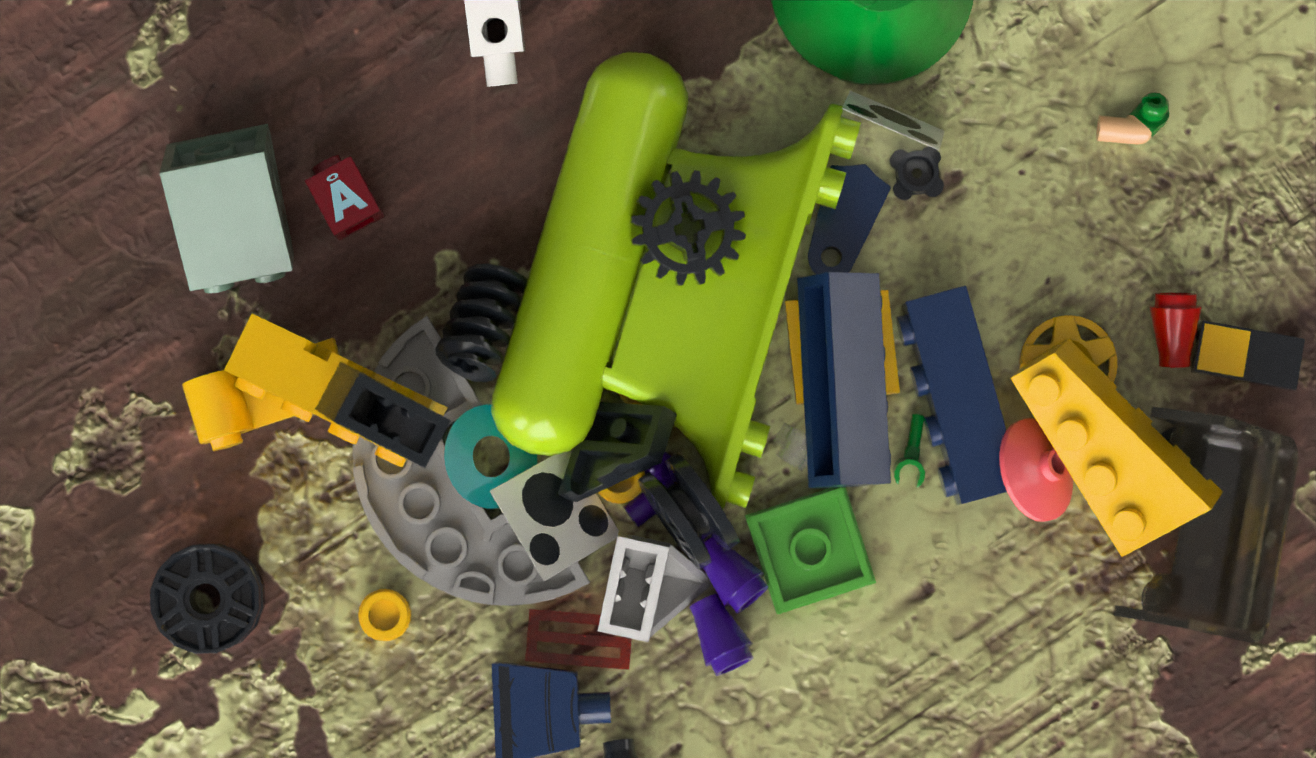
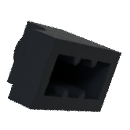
M341 361L315 410L333 422L423 468H426L451 421L445 416Z

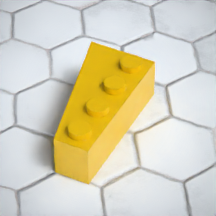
M251 313L224 371L238 377L234 387L263 400L266 391L284 399L280 409L307 422L310 421L313 414L331 422L327 432L356 445L359 437L378 446L374 453L375 455L402 468L408 459L333 422L315 410L340 361L444 416L448 407Z
M1070 339L1027 362L1010 378L1121 557L1208 512L1222 495L1223 491L1210 478L1206 480L1189 463L1191 459L1177 445L1173 447L1151 425L1153 421L1139 407L1135 409L1116 390L1117 386Z

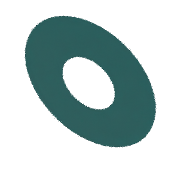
M492 404L474 407L457 419L447 436L444 459L448 477L456 491L464 499L479 507L495 509L499 508L491 495L490 490L537 465V454H529L507 441L496 427L491 413ZM486 436H496L502 439L509 449V465L505 472L497 477L482 475L476 469L473 462L474 447L481 438Z

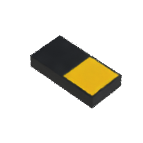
M1202 320L1199 322L1191 373L1294 391L1297 390L1305 339Z

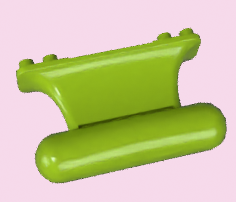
M630 51L611 56L599 64L587 82L492 394L491 413L498 431L511 445L529 454L551 456L568 452L584 441L593 425L603 389L624 395L643 405L665 406L677 414L674 426L693 443L702 457L709 474L711 493L724 511L726 502L746 508L755 476L736 471L741 452L759 458L762 457L771 427L770 425L751 420L756 403L755 393L804 229L805 226L810 224L815 204L836 209L846 172L827 167L830 154L851 159L861 122L842 117L843 106L832 103L809 134L781 150L750 156H717L679 149L676 147L688 107V92L684 81L668 62L652 54ZM670 169L671 173L678 171L683 183L689 182V178L694 170L700 171L701 184L705 186L715 177L719 178L720 185L717 190L719 195L723 196L733 191L736 194L733 202L728 205L731 212L744 211L745 213L744 218L734 222V229L746 233V238L741 241H732L730 246L739 254L738 259L733 261L723 257L720 262L725 273L721 276H717L710 269L705 270V284L698 285L694 280L693 274H687L683 286H678L675 284V272L669 271L662 279L656 278V270L659 264L653 260L642 265L639 260L647 252L645 245L635 246L631 244V239L642 234V227L631 224L630 218L637 215L644 216L646 211L636 201L640 196L654 199L656 195L652 190L651 183L655 180L661 182L666 188L670 187ZM690 193L695 206L707 213L718 211L708 199L698 194ZM670 198L663 201L657 209L652 227L665 224L672 212ZM683 209L681 214L682 222L674 227V232L676 236L685 235L688 243L692 245L694 243V234L701 230V224L699 221L691 222ZM723 230L712 232L704 244L706 259L718 248ZM670 244L658 246L660 251L669 259L686 264L680 250Z

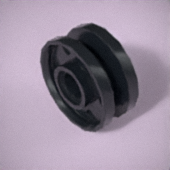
M677 452L665 461L674 484L666 488L650 472L638 479L637 482L668 533L689 560L701 570L712 562L709 551L703 541L704 538L711 535L727 551L740 543V540L731 522L710 490L684 457Z
M221 543L191 545L173 553L157 570L150 588V612L158 630L174 646L194 654L218 653L243 642L258 626L265 607L264 583L256 565L241 551ZM204 583L215 586L220 593L221 602L213 613L202 611L195 600L197 589Z

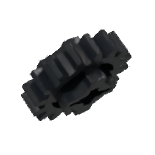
M694 170L689 178V182L683 183L678 171L670 174V187L666 188L661 182L655 180L651 183L652 190L656 195L654 199L640 196L636 201L646 211L644 216L637 215L630 218L631 224L642 227V234L631 239V244L635 246L645 245L647 252L639 260L642 265L653 260L659 264L656 270V278L662 279L669 271L675 272V284L683 286L687 274H693L696 283L701 285L705 284L706 281L705 270L710 269L717 276L725 273L720 262L723 257L733 261L738 259L739 254L730 246L732 241H741L746 238V233L734 229V222L744 218L745 213L744 211L731 212L728 205L733 202L736 194L733 191L723 196L717 193L720 185L719 178L715 177L705 186L701 184L700 171ZM690 193L698 194L708 199L718 211L707 213L695 206ZM670 198L672 212L665 224L652 227L657 209L663 201ZM683 209L691 222L699 221L701 224V230L694 234V243L692 245L688 243L685 235L676 236L674 232V227L682 222L681 214ZM723 230L718 248L706 259L704 244L712 232ZM670 244L680 250L686 264L669 259L660 251L658 246Z

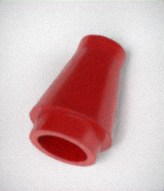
M1184 292L1155 293V304L1149 306L1159 354V366L1169 368L1190 367L1191 351L1202 309L1201 306H1197V294Z

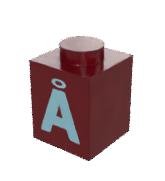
M335 155L320 162L312 168L314 176L304 180L333 235L339 241L385 217L351 156L341 160L339 155Z

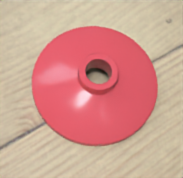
M1026 418L1014 422L1006 430L999 452L1000 471L1006 491L1015 506L1028 518L1039 522L1054 520L1066 511L1073 492V478L1036 419Z

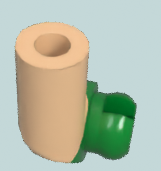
M1152 92L1146 94L1142 98L1141 103L1126 118L1100 115L1097 123L1096 140L1134 145L1147 143L1166 124L1169 118L1168 99L1160 93Z

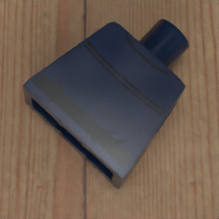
M508 662L492 663L496 758H534L575 749L581 746V725L611 723L610 692L579 693L578 671Z

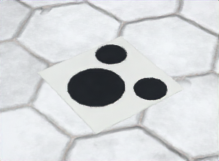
M853 91L849 92L842 107L843 110L940 150L944 130Z
M571 451L555 454L490 490L491 495L543 581L617 539L619 532L596 493L578 502H571L558 494Z

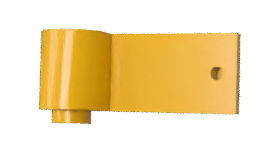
M335 338L315 343L340 355ZM224 370L199 376L182 384L199 443H211L213 451L243 443L242 433L294 417V415L280 409L284 399L266 391L263 400L234 387L238 377Z

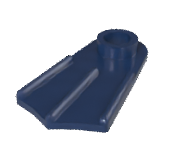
M866 164L830 166L832 169L846 172L836 209L823 205L819 207L808 251V263L815 275L827 272L851 271L889 194L890 185L877 177ZM827 249L836 250L840 254L841 262L833 267L827 266L823 263L821 254Z

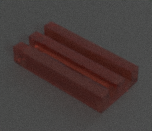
M529 609L525 661L629 670L632 639L622 636L611 637L539 631L540 620L599 625L601 615ZM538 641L621 649L620 658L542 652L537 651Z

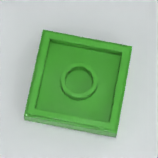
M832 487L745 515L754 547L764 572L766 584L769 586L768 590L776 615L876 583L846 487Z

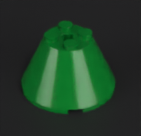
M771 0L774 15L785 38L792 48L810 65L813 64L824 72L848 83L885 85L912 78L926 71L942 59L963 32L974 0Z

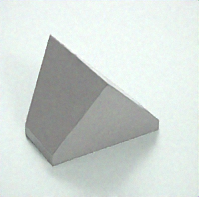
M618 532L597 631L649 642L650 637L709 588L712 583L702 570H699L670 543Z

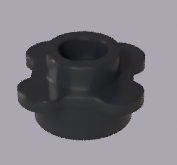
M928 146L922 151L917 150L909 153L899 149L892 154L890 165L895 169L896 175L893 193L898 199L905 201L909 200L912 195L926 194L928 197L934 198L943 191L944 182L939 178L938 166L941 155L937 149ZM914 169H919L922 172L920 178L912 176Z

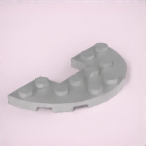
M425 316L391 345L381 357L374 372L448 407L444 416L451 420L449 423L451 425L462 414L482 404L466 378L448 369L436 356L435 348L441 337L429 317ZM359 437L356 445L353 444V475L357 493L373 530L389 552L404 567L433 587L471 602L515 606L552 600L590 583L578 562L543 581L504 514L502 513L491 520L483 507L468 502L456 491L446 471L444 459L445 443L442 438L426 468L410 460H406L403 468L375 455L374 453L378 446Z

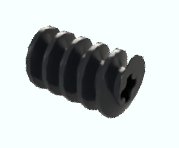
M476 264L468 267L463 276L464 284L457 291V302L450 309V320L443 327V338L437 343L435 351L441 363L454 373L475 382H489L496 378V373L487 365H499L503 360L502 353L495 347H506L509 343L510 337L502 329L513 328L516 317L511 312L518 311L522 298L517 294H523L527 279L520 273L503 266Z

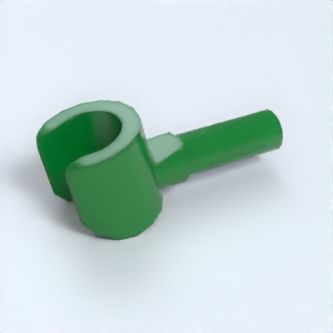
M912 414L904 457L899 458L893 467V476L897 484H899L900 470L908 464L918 468L916 488L920 487L924 482L925 470L919 461L924 415Z

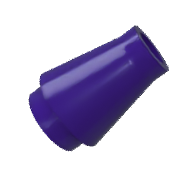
M711 537L704 543L709 551L712 562L703 569L724 607L730 605L738 614L761 597L769 586L762 579L764 572L732 548L727 551Z
M718 594L707 596L689 607L695 620L705 666H711L716 676L733 671L754 658L749 649L753 643L723 606Z

